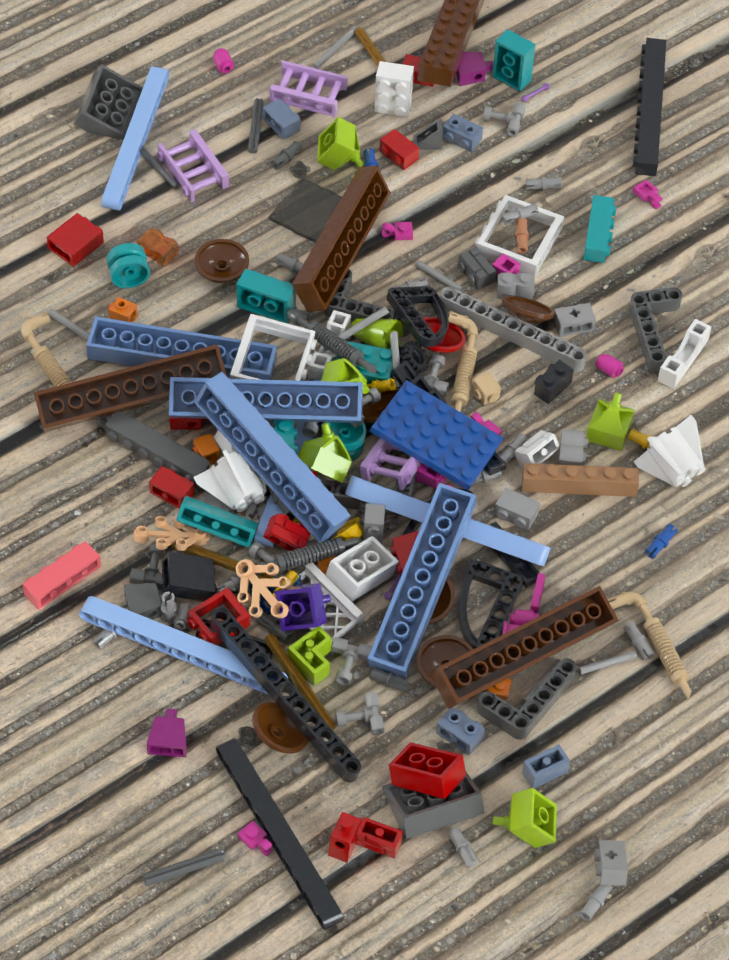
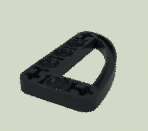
M428 286L390 288L386 299L416 341L424 347H434L442 343L448 330L449 319L446 308L437 292ZM430 303L439 321L440 329L437 333H433L413 304Z
M478 560L471 562L466 571L459 599L460 629L465 641L473 649L485 644L487 639L491 641L501 636L504 621L507 622L523 584V579L518 574ZM492 574H498L501 578L499 580H493L490 578V576ZM473 580L500 589L478 639L471 631L467 618V599ZM513 581L517 582V584H515L513 587V591L510 590V586L513 583ZM503 596H510L512 601L504 602L501 598ZM497 611L504 612L505 616L502 618H498L495 616L494 613ZM493 626L498 629V632L490 633L487 629Z

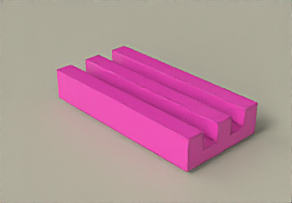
M538 573L530 606V610L534 611V613H538L545 584V574Z

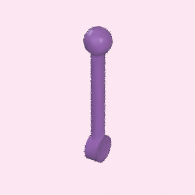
M544 83L543 87L535 90L534 92L528 95H523L521 97V100L523 102H526L528 98L541 92L542 90H548L550 85L548 83Z
M401 575L397 576L390 590L385 592L384 598L386 600L392 599V593Z

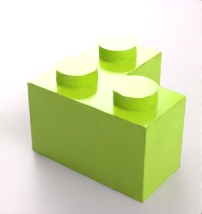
M319 626L288 647L289 657L300 673L313 686H316L329 676L330 663L324 656L332 650V638Z

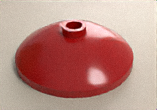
M423 317L433 333H437L440 329L438 318ZM449 323L442 343L434 347L425 348L438 353L455 352L464 346L466 337L457 325Z

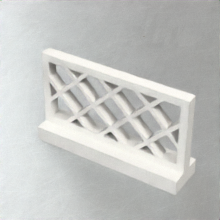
M313 562L308 563L305 566L306 570L299 574V578L293 586L300 585V581L307 577L311 584H321V590L324 595H330L331 602L324 603V607L326 605L336 606V613H326V617H336L335 626H324L323 624L320 627L323 630H334V636L332 637L333 645L335 637L341 638L355 625L360 626L364 622V616ZM338 618H348L351 621L346 626H338Z

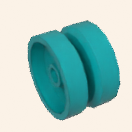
M124 243L114 247L107 254L106 262L110 270L111 281L115 286L125 289L140 286L149 278L150 268L142 246L134 243Z
M326 422L329 423L334 435L338 436L344 444L351 461L359 458L363 452L365 441V424L354 427L351 423Z

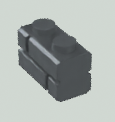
M477 247L460 254L457 264L458 269L461 273L464 272L467 275L471 285L474 284L479 290L496 281L497 271Z

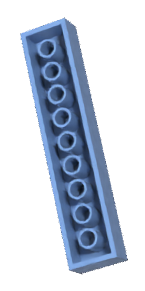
M95 317L86 347L88 359L136 366L218 344L226 375L230 379V373L242 340ZM251 341L241 374L261 380H272L277 362V345Z
M223 372L206 381L194 401L199 409L318 542L330 540L337 535L350 517L346 508L336 500L334 495L321 483L320 479L310 471L308 466L296 455L295 451L285 443L283 438L277 434L269 422L260 415L257 409L251 405L244 394L234 386L232 381Z
M170 377L169 416L171 418L208 419L194 401L205 382L211 378ZM230 379L234 386L244 394L245 398L267 421L362 423V382Z
M442 483L438 484L368 656L370 667H377L388 673L393 672L395 676L407 679L475 509L476 495Z

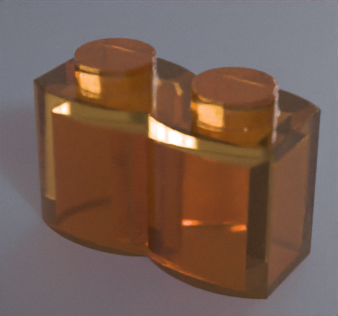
M150 228L137 240V244L145 250L146 256L151 257L162 266H166L179 253L178 243L172 238L165 237L158 229Z

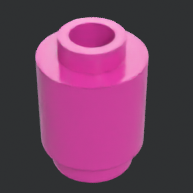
M219 48L214 52L213 60L220 73H229L234 68L229 52L223 48Z
M602 353L595 363L598 370L612 378L619 377L624 370L623 362L609 354L605 355Z
M515 609L514 613H510V624L521 626L539 617V613H534L531 610Z

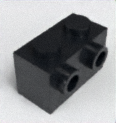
M560 359L555 364H551L543 375L540 374L535 379L534 395L549 404L572 383L574 369Z

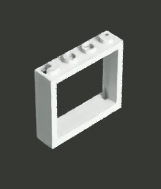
M505 195L503 200H499L497 203L496 212L491 213L489 223L484 225L482 235L477 237L475 246H477L486 259L493 262L502 254L507 255L521 264L520 272L531 273L535 277L563 228L564 216L538 207L536 211H539V214L527 217L550 226L534 257L529 259L487 243L506 210L512 212L518 207L523 208L532 205Z
M250 314L230 373V379L261 380L241 374L256 330L306 344L295 381H305L308 372L305 368L306 365H310L313 355L310 352L311 349L315 350L317 340H314L315 331Z

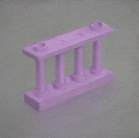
M282 61L281 75L284 76L279 86L271 85L270 101L280 98L289 106L335 117L338 101L335 98L339 89L347 90L348 76ZM290 77L300 79L296 90L286 88ZM307 81L316 83L312 94L302 92ZM323 85L333 87L328 98L319 96Z
M196 129L189 131L188 142L166 150L162 143L158 144L157 156L159 160L164 162L173 177L180 184L183 194L186 197L188 196L191 202L195 201L194 191L213 183H219L222 189L229 187L228 173ZM189 148L196 151L195 154L178 161H174L171 157ZM196 160H202L204 165L185 173L179 168ZM206 171L211 172L213 175L192 185L188 181L189 178Z
M379 438L361 463L360 472L362 479L370 481L376 474L398 479L399 489L404 490L422 463L411 456L409 459L389 455L393 450H401ZM388 462L403 467L399 472L380 466L382 463Z

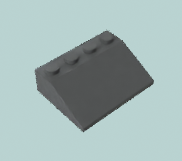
M101 64L92 75L74 125L89 133L124 140L143 87Z
M467 772L465 778L445 799L394 786L392 783L382 786L398 826L403 831L406 839L484 814L482 793Z

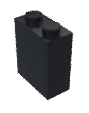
M168 552L161 562L163 593L170 592V596L173 593L177 598L202 602L215 595L217 585L214 583L215 567H213V559L175 552Z

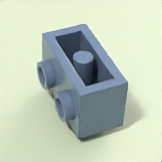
M280 98L263 107V120L283 140L300 131L301 119L299 115L294 113L289 105Z
M454 113L443 125L442 138L470 152L482 140L483 127Z
M454 707L450 708L437 723L436 730L439 736L467 755H470L484 739L485 729L479 722L471 720L463 711L456 710Z
M559 744L525 760L522 774L531 788H536L567 773L570 759Z

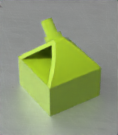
M337 117L318 136L317 162L333 170L338 169L349 161L355 162L358 168L364 167L360 155L356 126Z
M342 358L326 363L321 381L362 382L363 394L369 392L366 384L367 379L348 360Z
M615 392L613 400L610 402L602 399L598 400L587 430L586 437H588L589 442L619 451L623 450L633 422L635 409L620 404L621 393Z
M324 423L321 425L324 433L322 434L323 437L304 441L298 457L310 470L343 483L352 461L342 441L331 431L329 423Z
M534 788L512 794L508 816H493L492 825H500L503 828H507L534 848L555 843L557 804Z

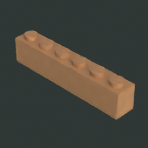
M523 464L522 492L637 496L639 468Z

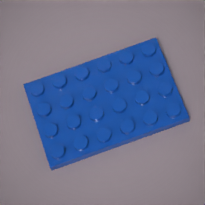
M407 380L370 429L371 433L468 491L504 439Z

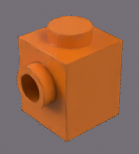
M117 297L114 303L112 302L109 305L110 319L134 322L138 317L137 304Z
M212 434L202 435L193 439L194 447L192 451L207 459L209 465L217 463L220 459V450Z

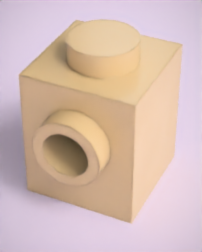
M487 372L473 379L472 391L475 398L480 400L483 405L494 403L500 398L501 386L491 373Z

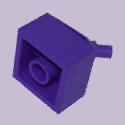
M320 583L290 586L286 590L279 589L275 591L276 599L285 603L289 609L287 616L279 619L281 631L319 627L327 622L324 603L331 602V597L329 594L322 596Z

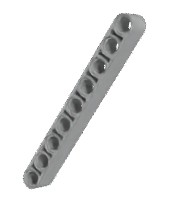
M445 287L441 290L440 298L447 312L452 311L468 316L476 326L555 363L560 359L573 368L575 372L584 369L586 361L584 349L452 287Z

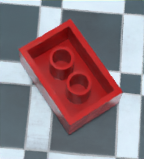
M412 742L389 764L392 785L444 799L466 776L463 755Z

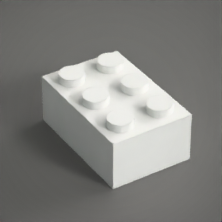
M379 62L376 74L374 112L408 117L412 102L414 66Z
M371 536L331 560L326 576L351 601H354L393 577L399 561Z

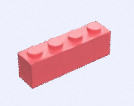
M86 541L74 546L70 552L58 557L54 563L44 567L35 576L29 577L22 584L24 595L38 610L100 568V555Z

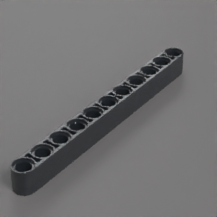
M225 608L215 609L210 623L212 630L345 782H354L361 770V763L233 615ZM216 619H223L224 622H219ZM230 633H234V634H236L237 636H236V637H233V636H230L229 634H230ZM242 648H248L250 651H244ZM259 662L263 666H257L255 663ZM272 677L276 681H270L268 678ZM281 692H286L289 696H283ZM294 707H299L302 711H296ZM307 722H312L315 726H309ZM320 737H325L328 739V741L324 742L320 739ZM333 753H340L341 757H337ZM346 768H353L355 772H349Z
M233 738L216 746L219 759L260 827L267 833L268 840L322 929L326 930L344 921L339 906L238 741Z

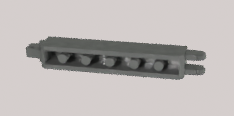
M122 411L116 412L113 416L106 415L96 418V424L105 430V435L109 440L121 444L125 449L137 453L141 458L153 462L159 468L163 466L174 470L176 474L189 478L195 487L200 488L194 477L209 469V461Z

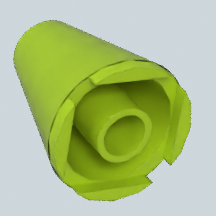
M365 318L355 319V321L351 323L350 327L354 326L355 324L359 323ZM378 319L353 334V336L370 346L391 349L390 333L398 332L399 340V336H403V325L397 319Z

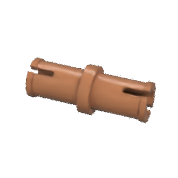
M518 218L516 220V251L520 254L528 252L527 240L529 239V233L527 232V219Z

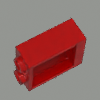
M228 587L188 611L187 622L189 627L193 631L196 630L200 639L217 646L223 643V641L215 632L212 633L200 617L223 604L244 629L251 625V615Z

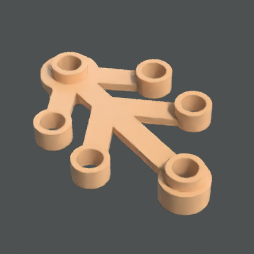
M157 516L155 518V526L166 531L148 530L145 526H138L134 530L133 536L134 541L138 543H146L149 541V537H156V548L159 550H165L169 545L176 542L175 548L180 551L186 550L192 544L198 546L206 545L210 539L209 532L194 529L177 521L176 518L174 522L175 527L167 523V518L164 516Z
M244 559L236 565V573L241 578L240 592L237 599L243 604L250 602L251 595L247 592L250 580L253 584L249 614L255 618L260 617L263 613L260 607L261 594L271 605V614L282 619L288 614V606L278 601L267 587H279L286 590L290 587L291 581L284 576L274 579H259L255 574L267 573L271 576L277 575L279 567L274 563L254 565L252 561ZM274 566V571L270 572V568ZM286 580V584L282 586V582ZM246 594V599L242 600L243 595ZM258 608V612L254 614V610Z

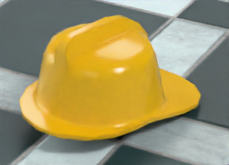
M356 517L349 520L343 525L338 534L331 539L341 537L345 541L355 537L361 538L363 529L359 522L360 518Z

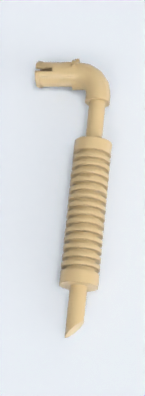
M449 311V323L466 329L468 338L467 346L461 349L451 397V404L454 405V409L461 412V408L465 407L468 402L477 357L474 343L475 339L478 338V328L468 316Z
M43 312L33 317H27V320L21 326V334L25 341H28L35 350L33 357L54 387L71 383V380L46 346H40L34 337L32 330L50 322L47 312Z
M621 592L619 595L607 598L612 609L626 604H634L641 611L646 620L643 627L673 684L680 685L684 695L689 700L691 689L686 681L689 678V674L660 619L652 617L645 598L636 592Z

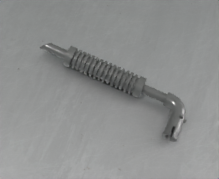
M297 307L288 310L287 317L295 324L299 323L306 329L315 331L314 340H317L318 343L340 358H345L355 367L360 365L370 373L377 372L375 366L364 360V353L317 321L312 323L307 321L309 315L306 311L299 310Z
M341 537L319 542V544L316 543L308 547L305 546L304 548L277 554L274 556V561L259 565L274 563L279 567V572L293 569V567L296 568L304 564L307 565L308 563L341 555L345 552V548L356 546L363 542V540L355 537L343 541ZM240 577L238 578V582H237V585H239V592H240V581H241V578H240ZM249 580L247 592L252 596L251 585ZM246 594L243 595L242 600L246 599Z

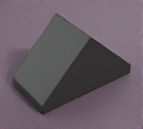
M440 118L414 135V144L419 147V150L442 149V120Z

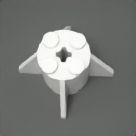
M692 415L687 417L677 427L671 428V433L663 432L658 437H648L647 440L650 442L649 446L651 448H647V451L634 461L636 466L675 487L680 485L685 487L691 483L693 476L702 474L706 468L702 458L697 422Z
M226 450L222 451L224 457L217 461L218 465L216 467L212 465L210 469L194 477L198 486L231 509L237 510L238 513L248 509V505L254 502L258 504L265 500L266 483L237 451L230 454Z

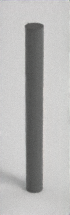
M142 146V149H140L141 155L174 189H178L180 184Z

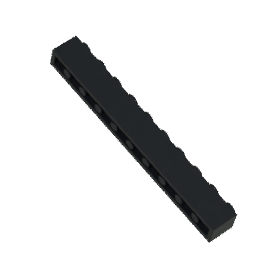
M646 38V43L642 44L641 54L644 56H641L640 66L643 69L640 68L639 79H642V81H639L638 91H641V93H638L637 103L640 106H637L636 116H639V118H636L635 128L638 131H635L634 141H637V144H634L633 154L637 155L633 157L632 167H636L635 174L656 176L667 41L665 39Z

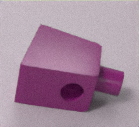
M464 51L456 72L459 86L485 81L486 72L493 71V61H484L481 52Z
M169 708L165 710V717H155L147 740V755L187 757L185 722L183 718H177V710Z

